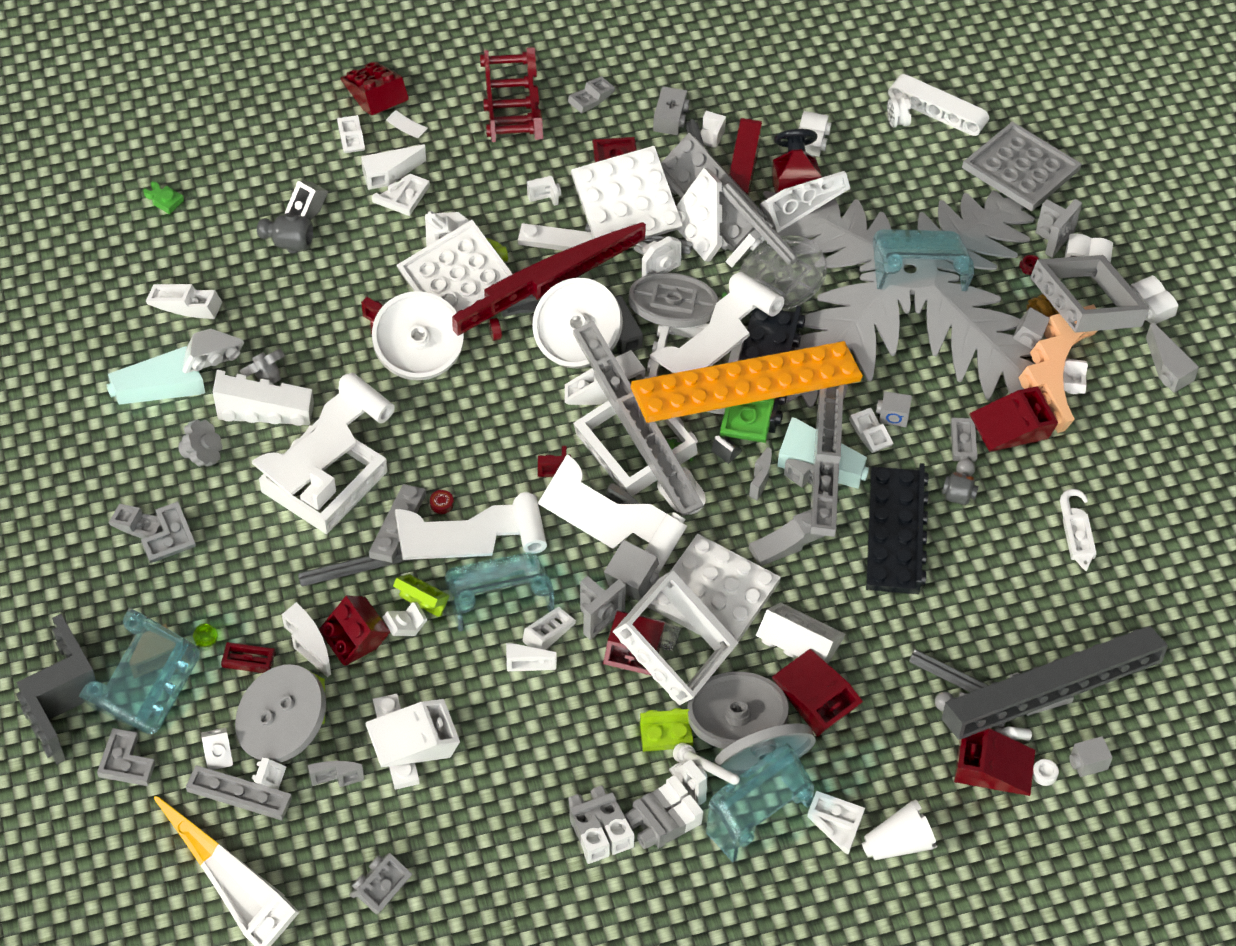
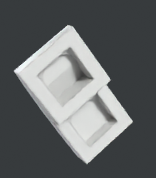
M358 115L337 118L343 152L364 151L365 146Z
M872 408L852 414L849 417L856 433L872 453L894 444L884 424H879Z

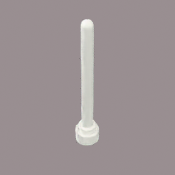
M679 743L675 746L673 757L677 762L680 763L691 759L696 766H702L709 773L733 785L739 783L740 778L737 774L697 755L692 746L686 743Z

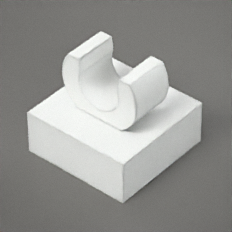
M262 758L261 761L257 762L259 768L257 774L252 776V779L257 784L279 790L286 766L273 760Z

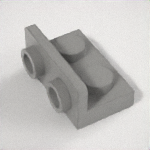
M391 853L383 857L378 855L369 864L368 867L371 870L366 876L362 874L352 884L354 890L349 894L352 898L358 897L375 914L381 912L412 875Z

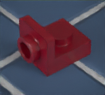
M562 446V456L538 455V477H554L566 455L571 457V454H567V446Z

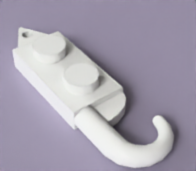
M1069 489L1061 495L1060 505L1071 560H1075L1087 571L1092 559H1095L1097 554L1090 522L1085 511L1071 508L1069 498L1071 496H1078L1082 498L1084 503H1087L1088 499L1082 491Z

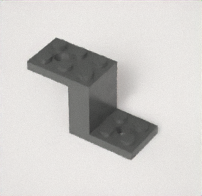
M62 614L52 618L55 628L51 630L57 641L55 643L60 654L65 655L66 659L16 682L20 691L16 693V696L21 704V710L25 718L29 719L36 738L40 739L46 757L52 756L56 765L66 759L58 736L49 720L100 695L93 669Z

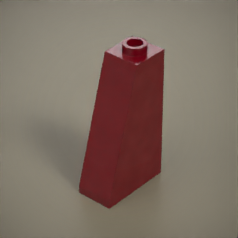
M741 118L729 175L749 196L760 149L762 121Z

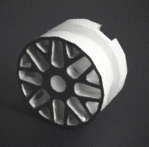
M906 96L900 97L898 100L896 98L888 99L887 113L891 128H895L897 125L910 126L911 114L909 112L911 107Z

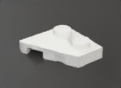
M408 174L399 182L389 185L388 190L382 194H373L372 202L410 216L430 187V182L424 178Z
M766 220V222H767V223L771 226V228H772L773 225H772L768 220ZM755 229L726 260V263L733 267L750 250L754 251L766 240Z
M690 759L669 768L671 774L678 778L688 791V795H691L698 805L706 801L708 776L702 766H696Z
M816 791L807 817L844 853L849 854L865 808Z

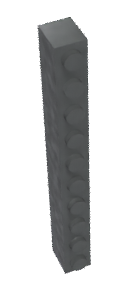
M1151 626L1136 629L1126 635L1117 636L1110 641L1096 644L1083 651H1077L1070 656L1056 659L1046 665L1034 667L1030 671L1013 675L1011 678L1000 682H994L990 686L973 690L958 698H952L945 702L942 720L956 738L960 740L1163 662L1168 645Z

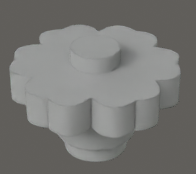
M281 348L268 355L262 352L252 358V364L239 371L241 375H246V377L255 373L259 382L260 379H266L274 384L281 380L279 375L281 372L275 361L285 355Z
M196 419L189 422L184 427L186 435L182 437V441H180L178 446L180 454L184 458H189L199 467L203 465L208 467L216 464L221 458L219 451L222 450V443L219 434L215 433L214 426L207 420L199 421Z

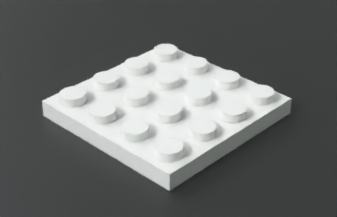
M655 146L571 170V175L593 238L641 222L646 224L645 239L682 228L683 225Z
M470 220L397 264L398 270L414 292L420 291L435 294L450 303L456 312L466 309L477 300L483 299L484 289L512 275V272L473 220Z
M700 534L695 536L671 569V571L674 570L738 642L774 592L781 579L780 576ZM662 591L648 605V608L700 635Z

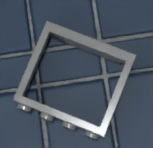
M1104 255L1039 259L1030 277L1075 333L1142 327L1149 312V307ZM1091 276L1117 307L1085 310L1059 278Z

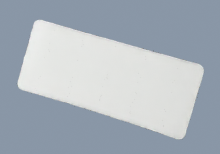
M397 110L386 119L394 127L416 138H419L428 129L405 117Z

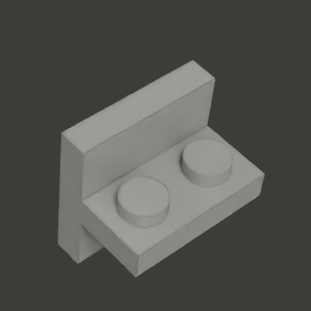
M1048 199L1042 204L1035 233L1048 240L1046 255L1053 258L1067 242L1069 235L1075 232L1082 202L1074 199L1066 209Z
M589 576L580 581V609L584 614L583 634L589 640L614 621L617 610L625 611L626 584L620 579L606 590L602 589Z

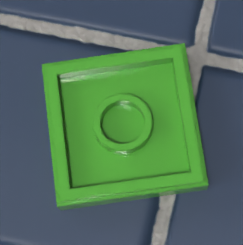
M775 398L725 408L720 436L766 443Z

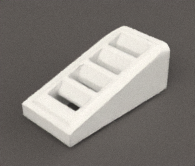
M558 606L525 628L523 642L529 647L546 650L575 625L576 620ZM555 618H557V619H558L559 621H561L563 624L558 623V622L555 620Z
M506 643L507 671L557 669L556 652Z

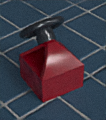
M791 129L780 132L775 136L774 142L777 145L788 147V153L773 159L772 184L775 194L783 189L822 178L816 157L807 153L805 149L806 145L812 144L817 140L818 136L815 131L810 129Z

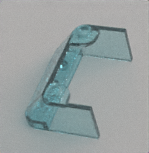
M788 743L783 744L741 774L738 784L733 785L729 783L720 789L709 802L706 833L732 862L737 860L738 848L740 846L745 847L753 841L755 827L791 800L794 803L802 802L807 808L811 805L814 784L796 751Z

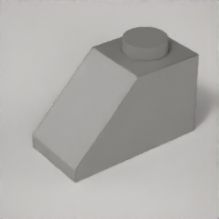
M298 181L284 214L304 216L312 220L320 212L328 191L313 182Z

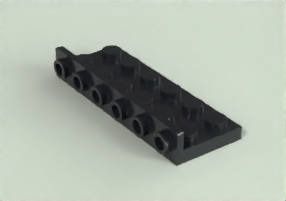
M797 306L795 312L781 310L775 316H770L757 307L752 310L747 328L750 336L744 341L740 361L794 351L795 347L799 348L801 341L799 330L800 328L803 329L805 325V315H802V307ZM787 396L778 397L774 400L770 417V433H775L777 425L782 423L783 411L780 410L782 405H786Z
M920 463L919 470L871 466L866 590L919 595L921 585L925 586L926 571H922V565H926L927 551H923V545L927 543V531H923V525H927L928 511H924V506H927L928 492L924 491V486H928L929 472H925L924 463Z

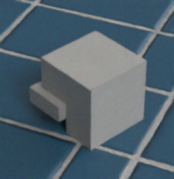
M623 540L604 571L608 586H611L620 579L626 584V595L640 601L659 579V574L654 572L659 565L657 556Z

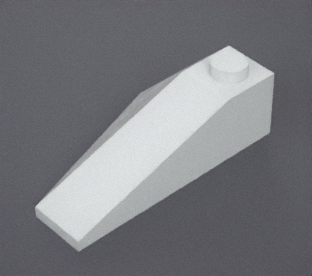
M842 171L783 189L759 205L762 212L768 217L767 220L773 225L772 228L778 233L849 190L850 184L846 172Z

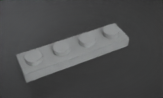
M406 484L402 485L369 550L370 558L393 563L401 547L395 509L408 510L417 514L426 496L425 488Z
M197 765L186 785L187 792L282 821L292 801L290 793Z

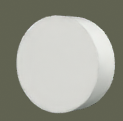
M1041 759L1035 763L1033 779L1038 784L1049 786L1057 780L1059 769L1053 761Z

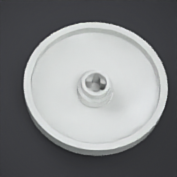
M587 278L564 280L550 288L540 299L533 316L535 341L543 354L560 366L576 369L589 367L591 365L576 341L573 330L594 321L612 351L622 331L623 317L620 305L615 296L597 281Z
M407 292L392 298L380 309L373 323L372 343L378 359L390 372L405 379L427 380L443 374L456 362L463 346L464 333L457 336L452 328V316L457 313L456 310L443 298L428 292Z

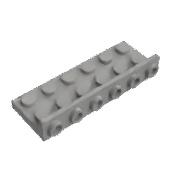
M688 133L661 162L670 191L681 197L679 201L703 168H708L722 182V187L727 183H731L765 221L768 219L762 210L691 133ZM719 192V204L722 205V223H720L721 248L725 251L729 249L734 252L755 228L725 195Z

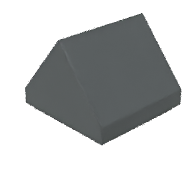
M718 435L714 438L711 451L729 464L742 452V448L727 437Z

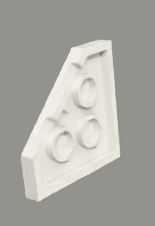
M703 168L676 208L683 225L678 231L687 241L692 242V247L704 261L710 262L722 246V236H720L722 205L719 204V192H722V182L710 169Z

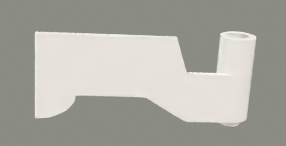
M738 272L730 278V293L716 303L710 323L706 328L680 348L673 346L664 347L650 354V358L672 373L712 366L750 336L748 330L740 321L756 307L770 316H775L781 311L784 305V298L747 274Z
M355 373L345 374L339 381V394L324 405L316 429L284 455L280 453H267L255 458L252 464L292 496L311 481L310 472L315 467L324 471L357 445L354 436L348 428L351 422L366 412L378 423H384L391 417L395 407Z
M566 455L538 504L612 549H615L632 533L649 542L645 551L657 556L659 565L654 572L659 574L687 525L683 524L686 519L674 512L670 516L651 504H617L581 483L583 473L579 464L572 457Z
M529 492L520 493L514 499L513 505H494L471 519L462 521L424 522L421 516L412 511L395 509L403 560L492 556L496 536L520 535L523 550L528 554L540 553L547 547L536 495Z

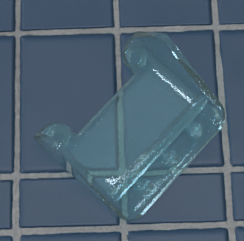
M882 229L877 231L873 237L877 289L883 288L888 274H896L901 270L903 265L902 259L953 260V267L960 274L962 291H967L974 276V264L960 235L956 232Z
M522 553L458 566L448 570L445 575L458 632L463 631L462 613L470 612L475 607V594L529 583L534 594L545 596L549 612L554 610V590L551 580L539 557L533 553Z
M129 608L124 616L123 624L135 636L107 685L98 681L90 682L85 685L79 697L90 707L146 734H152L157 732L162 726L195 667L200 653L199 649L190 641L142 613Z

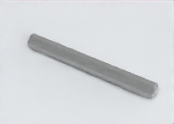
M727 183L722 187V193L780 257L788 265L793 264L797 260L795 252L731 183Z

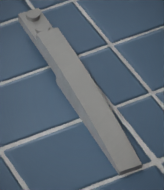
M592 321L574 329L573 335L593 368L594 377L681 516L683 517L703 508L702 501L656 422L646 423L631 390L630 382L595 322Z
M844 385L819 389L810 534L835 537Z

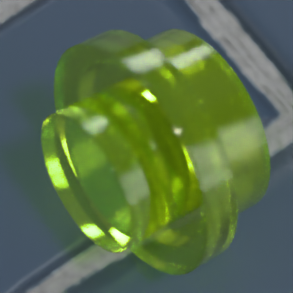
M207 623L200 624L193 632V640L199 647H210L218 639L216 628Z

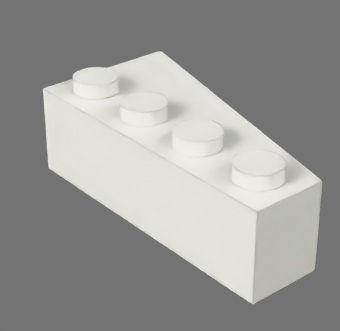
M217 370L213 388L218 420L280 423L296 426L311 424L314 406L313 392L309 388L285 383L276 386L266 379H260V382L247 380L246 375L241 374L232 377L225 375V371Z

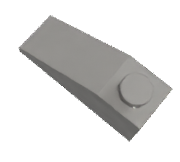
M1154 322L1151 323L1146 340L1158 377L1165 386L1175 393L1195 381L1199 366Z

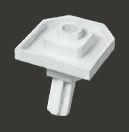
M429 211L428 214H425L426 245L429 246L469 222V220L459 212L434 213Z
M668 236L659 242L653 241L649 244L641 241L634 246L636 252L644 255L642 258V277L655 273H668L681 265V242L677 238Z

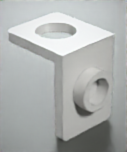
M221 728L202 732L201 737L207 768L216 770L232 766L233 761L227 729Z

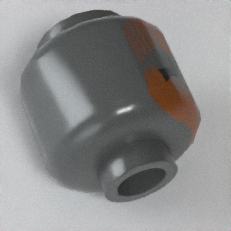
M953 472L951 476L947 475L942 494H946V500L949 502L967 505L970 499L975 500L979 486L974 485L975 478L973 476Z

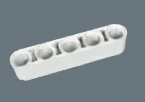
M906 74L899 75L888 90L891 98L898 100L900 97L906 96L912 109L972 136H977L989 121V114L984 109Z

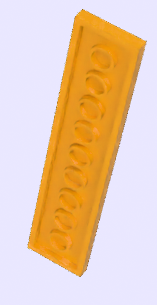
M845 341L635 380L631 382L630 387L646 423L860 382L863 375Z

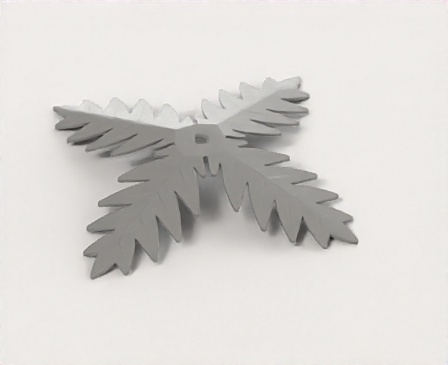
M995 190L986 199L984 209L969 194L964 193L960 206L962 219L945 201L940 200L938 221L941 230L925 213L920 212L918 218L920 241L914 235H909L910 247H906L903 235H899L895 242H893L891 226L884 212L878 213L867 230L865 212L859 200L855 199L841 218L839 205L835 198L777 234L783 240L815 237L793 249L797 256L816 255L840 250L815 264L817 269L846 267L866 263L860 266L859 270L861 272L880 268L883 270L861 274L860 280L867 281L868 283L848 285L819 294L817 297L818 301L846 307H836L806 314L804 327L823 331L802 335L799 348L795 347V350L845 341L849 350H852L867 381L870 382L873 379L876 360L874 326H876L890 355L895 356L900 327L898 301L904 312L909 313L911 305L910 295L915 294L916 313L919 314L927 301V331L933 356L938 355L950 326L952 327V359L958 382L963 381L973 355L977 350L978 374L986 400L991 399L1002 373L1009 394L1024 389L1018 377L1027 366L1035 364L1022 358L1031 356L1030 352L1032 349L1013 339L1014 335L999 333L1016 329L1020 318L994 310L975 308L999 303L1001 297L982 289L952 283L959 281V276L949 272H958V267L953 264L975 269L997 270L996 264L976 253L1003 258H1017L1018 254L992 239L1007 242H1030V237L1006 224L1032 223L1035 218L1022 211L1024 206L1009 197L1003 198ZM763 192L766 200L775 195V192ZM906 265H913L917 271L915 273H907L904 267ZM848 384L844 385L843 399L845 398ZM819 390L788 395L786 403L802 395L807 407L812 408L819 396Z

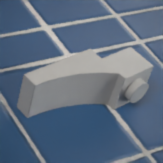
M812 509L793 516V519L781 528L749 543V550L759 566L802 551L804 544L824 537V535L810 534Z

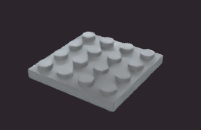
M1012 121L964 160L962 168L1028 210L1033 211L1080 170L1082 164Z

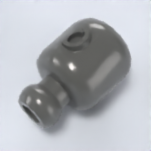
M286 213L279 215L274 222L267 218L259 220L257 235L262 239L272 238L273 243L278 248L286 249L289 253H297L298 251H305L310 247L313 238V224L307 217Z

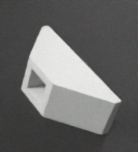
M214 329L194 333L186 348L182 371L186 374L209 366H216L229 360L233 361L240 355L244 341Z

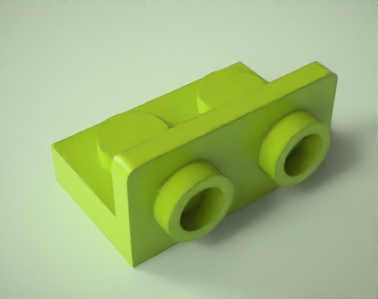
M411 574L397 577L393 587L400 590L399 596L411 603L418 602L422 609L437 617L442 616L450 596Z
M674 708L670 711L649 710L640 713V733L643 752L672 750L679 743H686L693 747L692 729L688 721V711L690 709Z

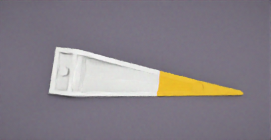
M154 796L156 803L177 830L214 885L243 935L254 946H272L300 912L278 889L160 797Z

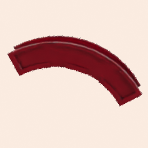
M526 47V52H522V54L489 56L488 49H484V54H480V65L485 67L487 98L483 99L484 111H488L489 124H486L487 137H491V141L496 142V134L529 132L530 135H534L535 140L543 139L538 87L533 85V77H537L535 47ZM489 64H527V76H524V78L490 80ZM524 86V89L528 88L529 96H525L522 99L492 100L491 88ZM526 107V109L531 111L527 115L494 117L493 109Z

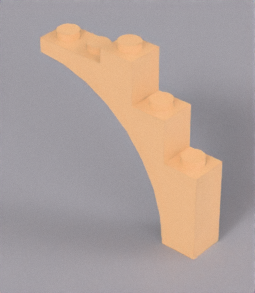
M1094 304L1083 307L1085 310L1096 309ZM1060 314L1049 317L1050 319L1044 332V336L1047 339L1040 340L1030 352L1036 364L1027 366L1018 378L1024 389L1039 387L1058 421L1055 430L1057 433L1066 431L1075 420L1068 406L1064 391L1063 371L1066 357L1072 346L1085 338L1095 335L1097 331L1075 333Z

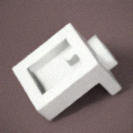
M412 602L406 611H387L382 617L393 636H416L427 621L418 602Z

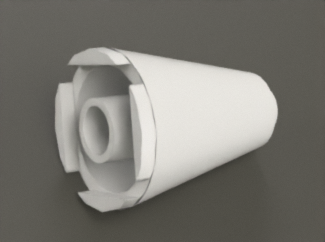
M916 799L909 802L864 836L865 842L861 844L867 857L872 856L874 860H880L937 848L932 829L926 816L920 814L919 810L922 808Z

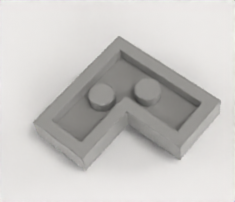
M179 502L156 509L155 512L163 531L141 539L150 564L196 547Z
M112 728L97 771L98 777L143 786L149 785L155 767V760L133 755L138 740L137 732Z

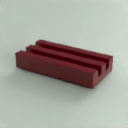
M227 642L221 666L228 669L264 673L273 666L276 650L274 648ZM230 651H232V652H240V653H247V654H243V655L233 654V653H230ZM251 654L268 656V658L255 657Z

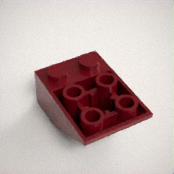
M378 62L368 63L365 65V68L351 70L341 77V81L363 111L370 115H375L409 100L403 77Z
M1038 386L1017 390L969 414L989 452L1049 439L1058 424Z
M811 649L772 676V679L782 689L785 696L812 728L817 737L863 702L848 681Z
M990 728L960 739L954 782L1030 796L1035 749Z

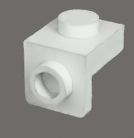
M552 176L527 181L528 199L532 202L551 197L553 205H559V196H561L560 185L558 183L555 184Z
M1066 359L1063 371L1064 391L1070 394H1085L1087 386V361Z

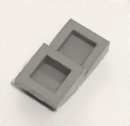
M601 76L586 82L585 89L569 95L568 102L582 114L608 98L615 91V87Z
M769 447L766 448L755 462V478L750 484L749 497L756 501L762 495L769 478L772 449Z
M787 459L784 475L801 488L806 483L812 485L813 464L795 459Z
M124 504L118 505L109 521L111 526L142 539L163 531L157 516L143 514L139 507Z
M326 761L307 765L312 786L337 779L339 787L364 781L363 767L360 763Z

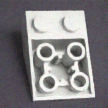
M444 699L419 702L366 722V727L381 767L450 758L460 743Z

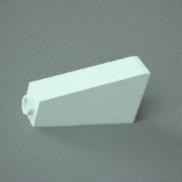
M187 346L109 373L110 383L106 384L110 397L115 396L119 405L201 395L205 393V388L199 371H192L186 374L182 371Z
M792 417L779 452L777 467L785 469L787 459H795L813 464L816 429ZM842 443L838 483L859 489L861 480L866 481L869 467H865L867 457Z

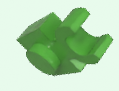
M154 181L151 182L152 191L146 188L143 189L144 196L152 200L154 206L168 214H171L184 202L183 195L168 186L161 189L159 184Z

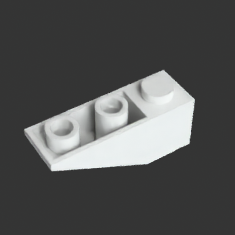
M425 144L362 156V171L368 190L389 186L426 162Z

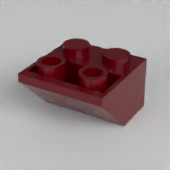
M346 595L319 628L320 633L344 666L376 650L390 633V630L366 597Z
M617 610L607 641L603 664L651 675L613 633V630L628 615L627 612ZM639 616L632 625L659 653L665 621Z

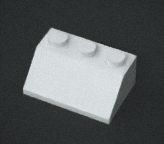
M781 602L766 610L756 634L757 637L762 639V643L770 647L777 646L783 649V652L790 657L797 658V656L799 657L811 649L827 664L846 635Z

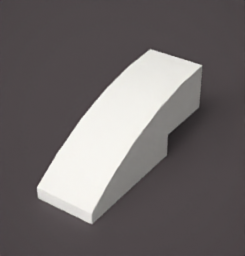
M154 284L146 299V303L179 315L215 319L222 300L215 290H195L192 284Z
M296 602L282 614L284 628L292 634L294 649L325 676L329 677L331 669L323 637L308 613Z

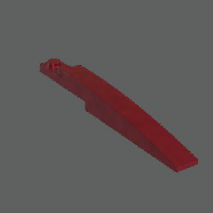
M641 222L586 241L543 259L484 289L483 299L477 300L473 305L464 310H459L452 316L454 333L459 336L530 295H533L538 300L554 285L567 279L577 278L645 240L646 224Z

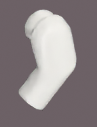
M1009 726L994 730L1013 740L1029 741L1032 737V732L1028 728Z

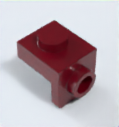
M366 297L361 302L363 317L371 321L372 334L374 320L383 305Z

